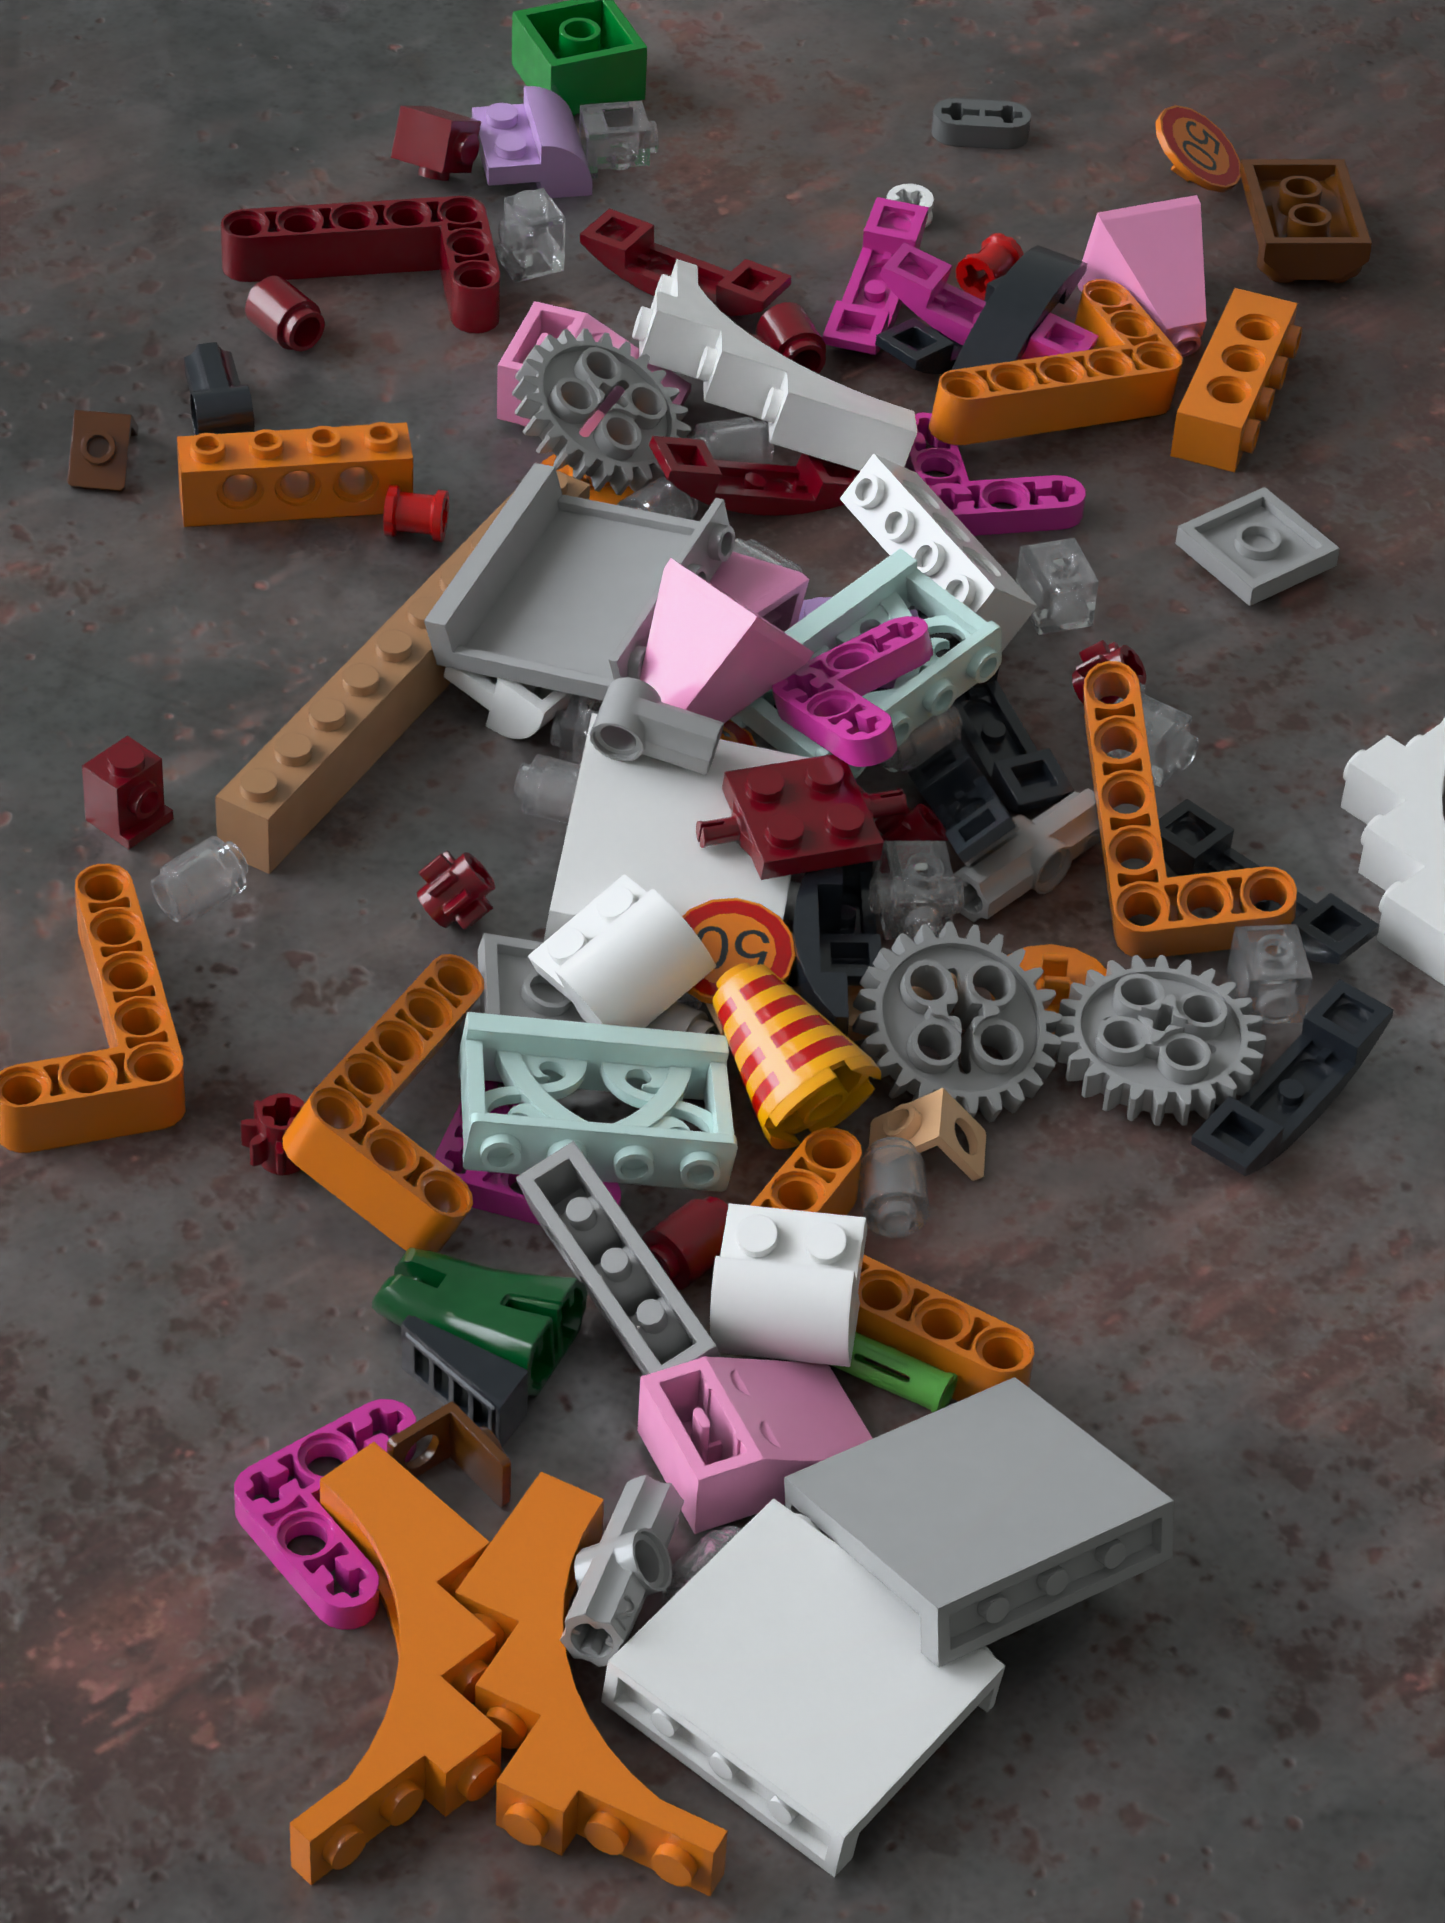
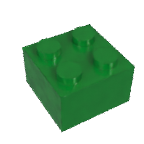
M568 0L513 11L512 65L526 86L541 87L556 93L568 104L573 116L578 113L602 108H618L626 103L645 100L648 47L614 0Z

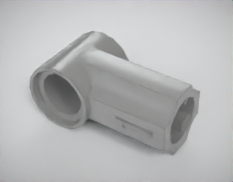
M624 677L612 681L609 685L590 731V741L594 748L602 755L613 760L623 762L634 761L644 754L706 775L713 762L724 722L661 702L660 695L651 685L639 679Z

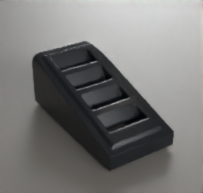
M408 1315L401 1323L402 1368L446 1405L453 1401L478 1427L485 1426L490 1429L503 1447L527 1417L528 1371L424 1320Z

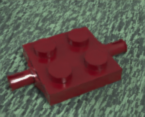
M833 754L724 772L722 790L731 809V817L697 821L696 836L701 848L730 842L739 844L752 858L761 880L881 860L884 842L873 819L899 814L905 815L907 812V800L902 788L867 794L857 784L849 765Z

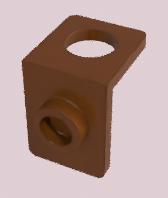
M74 410L67 482L71 487L119 492L125 489L130 436H138V425L132 415Z
M453 1401L395 1434L387 1442V1453L414 1477H418L450 1457L499 1507L510 1502L511 1461L509 1457L504 1453L494 1433L485 1426L478 1427ZM432 1435V1440L427 1449L416 1459L405 1462L406 1455L411 1447L423 1437Z

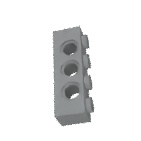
M574 1141L516 1177L531 1212L576 1278L584 1283L587 1294L643 1376L705 1356L721 1357L714 1341Z

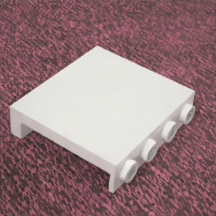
M592 713L550 905L544 942L624 874L646 892L654 888L681 916L689 909L710 900L739 898L762 904L780 916L782 920L783 918L794 920L795 903L801 883L790 881L791 875L761 880L752 858L736 842L701 848L696 836L697 821L731 817V809L722 790L724 772L806 759L808 757L720 739L710 770L706 775L644 754L634 761H617L602 755L591 743L590 731L597 717V714Z
M773 1498L608 1660L601 1702L835 1877L853 1858L858 1835L861 1830L977 1706L987 1713L994 1706L1006 1665L997 1660L992 1652L984 1646L938 1668L921 1653L920 1615L838 1544L821 1533L811 1519L802 1514L793 1513Z

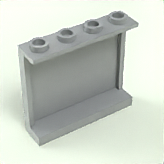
M534 463L424 620L437 665L602 701L612 681L624 677L640 680L662 575L669 560L672 558L710 582L721 563L727 561L732 554L735 544V532L729 524L724 499L715 498L701 521H695L563 495L556 468L554 466Z
M1016 1377L784 1477L785 1507L793 1513H799L811 1519L813 1524L920 1615L921 1653L938 1668L1172 1559L1174 1500Z

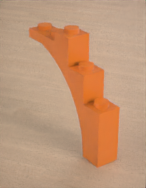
M375 1442L366 1446L320 1479V1504L370 1561L378 1573L379 1597L386 1609L395 1636L399 1662L394 1690L385 1717L366 1754L345 1782L290 1822L291 1867L310 1885H313L333 1868L340 1870L350 1865L363 1851L366 1843L390 1825L398 1826L409 1820L418 1810L424 1799L446 1817L467 1800L471 1802L476 1801L486 1795L501 1775L502 1730L472 1704L475 1702V1685L496 1656V1634L455 1599L456 1590L490 1542Z
M541 1471L455 1592V1599L496 1634V1656L475 1685V1707L502 1730L501 1747L518 1749L497 1780L496 1825L505 1829L511 1837L520 1843L529 1846L539 1845L560 1856L563 1855L575 1835L578 1834L604 1853L610 1855L620 1854L654 1870L660 1878L672 1885L679 1887L688 1886L711 1896L724 1875L728 1830L659 1799L632 1775L602 1738L591 1721L575 1687L567 1659L566 1647L560 1641V1638L565 1629V1619L578 1587L574 1571L576 1555L581 1549L600 1543L603 1536L604 1499Z

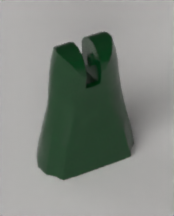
M409 1248L395 1266L394 1275L390 1276L383 1283L374 1296L371 1308L400 1327L408 1315L415 1316L528 1371V1395L535 1398L579 1333L586 1309L588 1292L584 1283L579 1281L578 1278L493 1269L437 1252Z

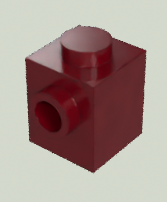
M401 105L391 158L419 166L418 175L435 180L449 181L450 173H471L473 162L477 158L480 148L478 136L481 121L432 106Z

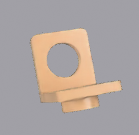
M941 1088L912 1102L901 1104L872 1120L867 1165L874 1172H878L938 1146L971 1180L975 1181L984 1176L986 1132L944 1088ZM955 1123L962 1128L967 1137L969 1154L963 1150L958 1142L955 1133Z

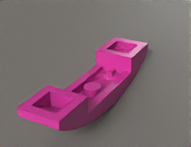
M880 197L876 198L864 228L863 247L842 301L836 300L822 338L826 345L874 355L881 350L875 344L876 335L893 327L903 303L880 276L883 266L904 242L920 249L929 207Z
M904 242L883 266L880 276L894 294L918 317L951 340L964 345L987 302L947 283L953 265ZM1049 313L1030 337L1021 360L1092 350L1099 336L1055 314Z

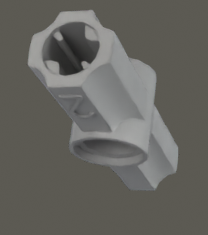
M1087 788L1081 793L1073 792L1032 821L1022 815L1013 817L1019 827L1016 833L971 865L964 866L950 876L948 892L954 898L958 911L973 922L980 918L988 919L1030 889H1033L1038 894H1046L1059 885L1066 876L1072 860L1101 841L1094 791Z
M648 1475L628 1481L600 1543L583 1548L576 1555L574 1571L579 1590L565 1619L566 1627L560 1638V1641L573 1658L585 1659L598 1667L606 1666L608 1660L627 1643L646 1597L666 1590L672 1577V1565L667 1548L679 1522L678 1515L684 1503V1500L672 1483H662Z

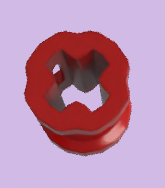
M1002 233L991 234L982 242L981 250L977 254H968L958 262L956 279L964 292L984 300L987 283L1006 275L1019 258L1024 255L1021 246L1012 237L1005 236Z
M390 484L384 505V535L394 537L397 532L431 535L433 541L443 542L449 517L448 490L439 489L435 495L404 492L399 485Z

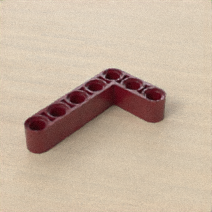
M446 196L234 210L222 218V269L230 279L239 282H260L270 276H281L286 280L440 270L450 319L456 328L467 333L479 334L488 332L499 324L500 270L486 208L482 202L468 196Z

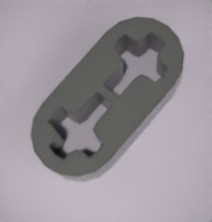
M950 98L942 100L935 105L931 132L938 142L945 145L1016 149L1022 147L1028 141L1031 114L1025 106L1016 102Z

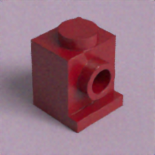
M128 735L82 765L86 821L128 850L174 819L173 810L164 803L162 758Z

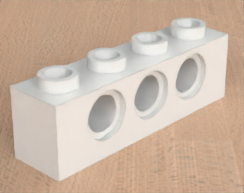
M873 454L841 496L840 500L889 555L900 548L917 560V569L985 621H993L1002 628V651L1038 607L916 472Z

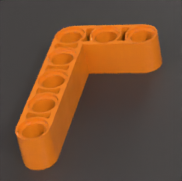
M1091 280L1083 285L1074 324L1099 336L1092 350L944 372L939 379L929 430L935 438L944 443L969 445L1161 415L1166 413L1171 407L1183 358L1176 347L1125 287L1110 280Z
M1106 661L1094 666L1089 670L1084 679V718L1113 932L1117 946L1131 957L1138 955L1141 959L1158 958L1159 955L1167 957L1272 945L1282 942L1289 936L1291 922L1295 920L1297 887L1294 879L1286 871L1277 867L1264 866L1167 878L1139 680L1136 673L1128 665L1121 662ZM1107 696H1118L1124 699L1117 704H1105L1099 701ZM1116 749L1132 753L1130 756L1122 759L1106 755ZM1121 804H1133L1140 808L1130 814H1123L1114 810L1115 807ZM1129 859H1141L1148 863L1145 867L1137 870L1128 869L1121 865V863ZM1272 900L1279 903L1282 907L1270 912L1262 911L1254 905L1259 901ZM1210 907L1219 914L1209 919H1203L1194 916L1191 912L1197 908ZM1138 914H1147L1156 919L1152 924L1146 926H1137L1128 920Z
M113 864L89 866L81 871L75 879L78 934L109 1049L16 1064L0 1071V1144L10 1151L31 1153L161 1130L175 1125L186 1112L183 1055L133 880L128 871L120 866Z
M442 954L430 963L314 1089L282 1138L283 1149L287 1157L297 1167L406 1251L409 1248L440 1252L470 1212L473 1205L472 1193L468 1185L458 1175L381 1116L454 1034L466 1017L467 1012L471 1010L483 992L484 979L479 970L468 960L453 954Z
M822 1128L813 1131L802 1141L750 1206L847 1215L854 1207L858 1196L862 1157L861 1144L854 1135L842 1129ZM866 1255L863 1256L858 1289L860 1305L856 1332L887 1346L894 1347L947 1373L956 1374L958 1380L952 1399L956 1401H961L1014 1377L1028 1388L1030 1387L1035 1352L1033 1342L1026 1333Z

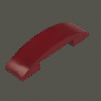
M610 208L580 233V243L598 261L623 280L653 297L661 275L671 276L677 259L697 265L698 285L712 303L726 316L762 312L791 285V275L748 259H744L737 267L729 271L654 243V224Z
M652 436L649 443L667 480L679 490L708 505H711L715 498L724 499L726 510L745 514L797 515L845 505L840 498L860 472L859 470L801 453L796 466L714 460L704 440Z

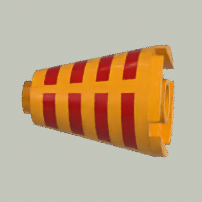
M741 963L729 969L719 978L716 983L718 991L715 993L712 1003L763 1134L773 1148L789 1149L799 1146L801 1143L794 1134L807 1128L812 1133L822 1128L835 1127L856 1111L873 1093L875 1088L869 1081V1076L881 1079V1070L874 1060L766 965L750 966L748 963Z

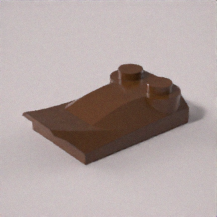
M1241 159L1240 174L1259 245L1257 267L1261 272L1266 274L1270 280L1278 283H1290L1295 280H1325L1331 283H1342L1361 272L1362 266L1369 262L1372 241L1345 159Z

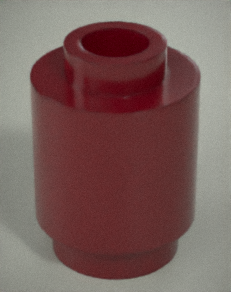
M281 276L267 277L254 285L249 292L245 305V313L248 320L282 348L302 352L312 348L320 340L324 332L325 321L319 306Z
M784 302L771 307L761 316L757 323L756 335L764 338L778 353L817 374L821 372L826 362V344L802 306L793 302Z
M708 1196L703 1200H690L642 1236V1240L677 1290L686 1288L712 1269L715 1264V1257L721 1254L728 1205L717 1197Z

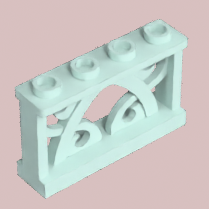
M901 548L785 631L786 634L814 652L810 658L811 660L894 618L912 616L908 608L913 605L929 617L924 620L928 624L930 635L950 633L961 642L942 657H937L936 652L950 649V641L943 638H931L933 656L928 662L897 678L893 689L869 692L862 696L889 714L893 723L897 747L906 741L912 731L932 716H938L946 712L955 699L975 684L984 683L996 673L1002 662V628L993 621H985L917 569V560ZM772 689L731 718L741 728L749 726L779 752L808 758L832 754L779 717L777 709L773 707L776 704ZM849 765L855 779L865 769V767Z
M467 1012L457 1060L458 1078L461 1079L464 1150L462 1157L464 1169L522 1174L574 1141L602 1182L718 1192L725 1191L728 1188L738 1149L737 1138L734 1135L727 1072L729 1049L726 1036ZM484 1081L503 1082L505 1087L485 1092ZM577 1089L608 1091L624 1103L639 1108V1110L612 1124L588 1122L569 1111L556 1100L567 1097ZM683 1098L704 1100L705 1109L683 1102ZM519 1104L511 1108L508 1114L490 1113L499 1106ZM681 1120L694 1124L703 1132L690 1131L689 1127Z

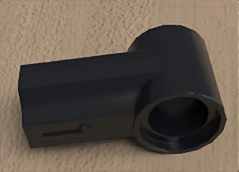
M217 342L198 344L191 355L184 357L185 375L190 390V409L194 434L254 432V412L248 385H240L232 353L221 349Z

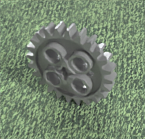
M583 328L577 338L568 329H564L557 339L549 334L540 346L535 345L515 375L519 383L513 390L512 396L522 401L515 410V414L522 418L531 419L523 433L528 436H539L542 442L536 451L538 454L552 451L557 456L553 465L556 470L569 465L573 468L574 478L581 480L584 475L591 477L593 487L598 492H600L606 482H610L616 495H622L628 485L636 494H641L648 484L654 489L658 487L666 476L649 446L652 436L686 438L691 431V427L681 422L688 409L672 403L680 393L679 389L664 387L661 384V381L667 374L665 370L651 372L647 368L650 360L649 355L645 354L635 359L631 356V345L629 342L623 343L619 349L615 348L612 345L609 333L606 332L598 342L594 341L589 330ZM616 386L623 387L625 392L616 404L610 408L588 437L581 436L579 431L588 419L595 414Z
M947 921L939 934V938H936L929 926L924 924L921 925L914 937V941L904 933H901L891 948L892 951L884 947L879 951L873 962L874 967L869 966L860 981L864 989H860L853 1002V1007L863 1013L857 1017L852 1030L862 1035H869L860 1048L870 1057L878 1056L877 1066L881 1070V1078L890 1075L895 1080L888 1095L890 1098H896L905 1091L913 1094L912 1101L944 1088L973 1118L979 1108L984 1118L990 1123L995 1121L1002 1110V1106L1013 1114L1025 1100L1024 1096L1032 1099L1043 1085L1041 1079H1046L1055 1067L1056 1062L1051 1057L1055 1055L1062 1043L1060 1038L1052 1034V1032L1055 1031L1056 1026L1063 1018L1062 1014L1045 1010L1056 996L1055 990H1037L1035 984L1044 972L1043 969L1039 967L1024 971L1019 966L1026 952L1023 948L1007 956L1001 952L1003 935H996L987 945L980 942L978 925L973 924L966 937L959 938L953 922ZM951 973L956 976L958 990L957 988L955 989ZM912 987L925 989L934 1000H926L919 997ZM974 987L988 990L995 997V1001L983 998ZM954 1008L953 1016H949V1014ZM962 1030H966V1032L961 1038ZM919 1045L929 1046L936 1050L941 1060L931 1059L924 1055ZM982 1045L991 1046L998 1050L1003 1060L994 1059L987 1055ZM959 1056L965 1074L961 1073L959 1070L957 1058Z
M1134 955L1131 969L1125 970L1120 964L1110 960L1108 961L1106 976L1090 969L1086 974L1085 985L1074 982L1071 984L1069 999H1062L1060 1002L1059 1014H1062L1063 1019L1056 1025L1055 1035L1060 1038L1062 1044L1057 1050L1056 1059L1059 1063L1067 1064V1081L1083 1080L1081 1095L1084 1098L1092 1097L1099 1093L1104 1095L1102 1110L1107 1112L1119 1104L1128 1106L1127 1120L1130 1121L1137 1118L1141 1111L1150 1112L1151 1119L1156 1126H1160L1165 1113H1173L1177 1121L1183 1126L1188 1123L1189 1111L1195 1110L1207 1120L1213 1114L1215 1104L1220 1106L1229 1096L1234 1099L1236 1094L1243 1096L1251 1089L1252 1080H1258L1266 1042V1036L1260 1034L1263 1019L1261 1016L1250 1015L1253 1002L1251 998L1234 999L1237 985L1235 982L1224 983L1220 986L1213 984L1216 970L1212 968L1197 976L1191 974V960L1186 959L1178 969L1169 968L1165 955H1159L1155 967H1146L1143 960L1138 955Z

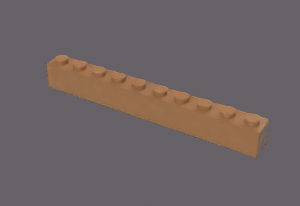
M556 470L563 495L590 499L589 483ZM512 494L215 796L218 852L270 874L451 683L444 678L446 667L436 663L424 620Z

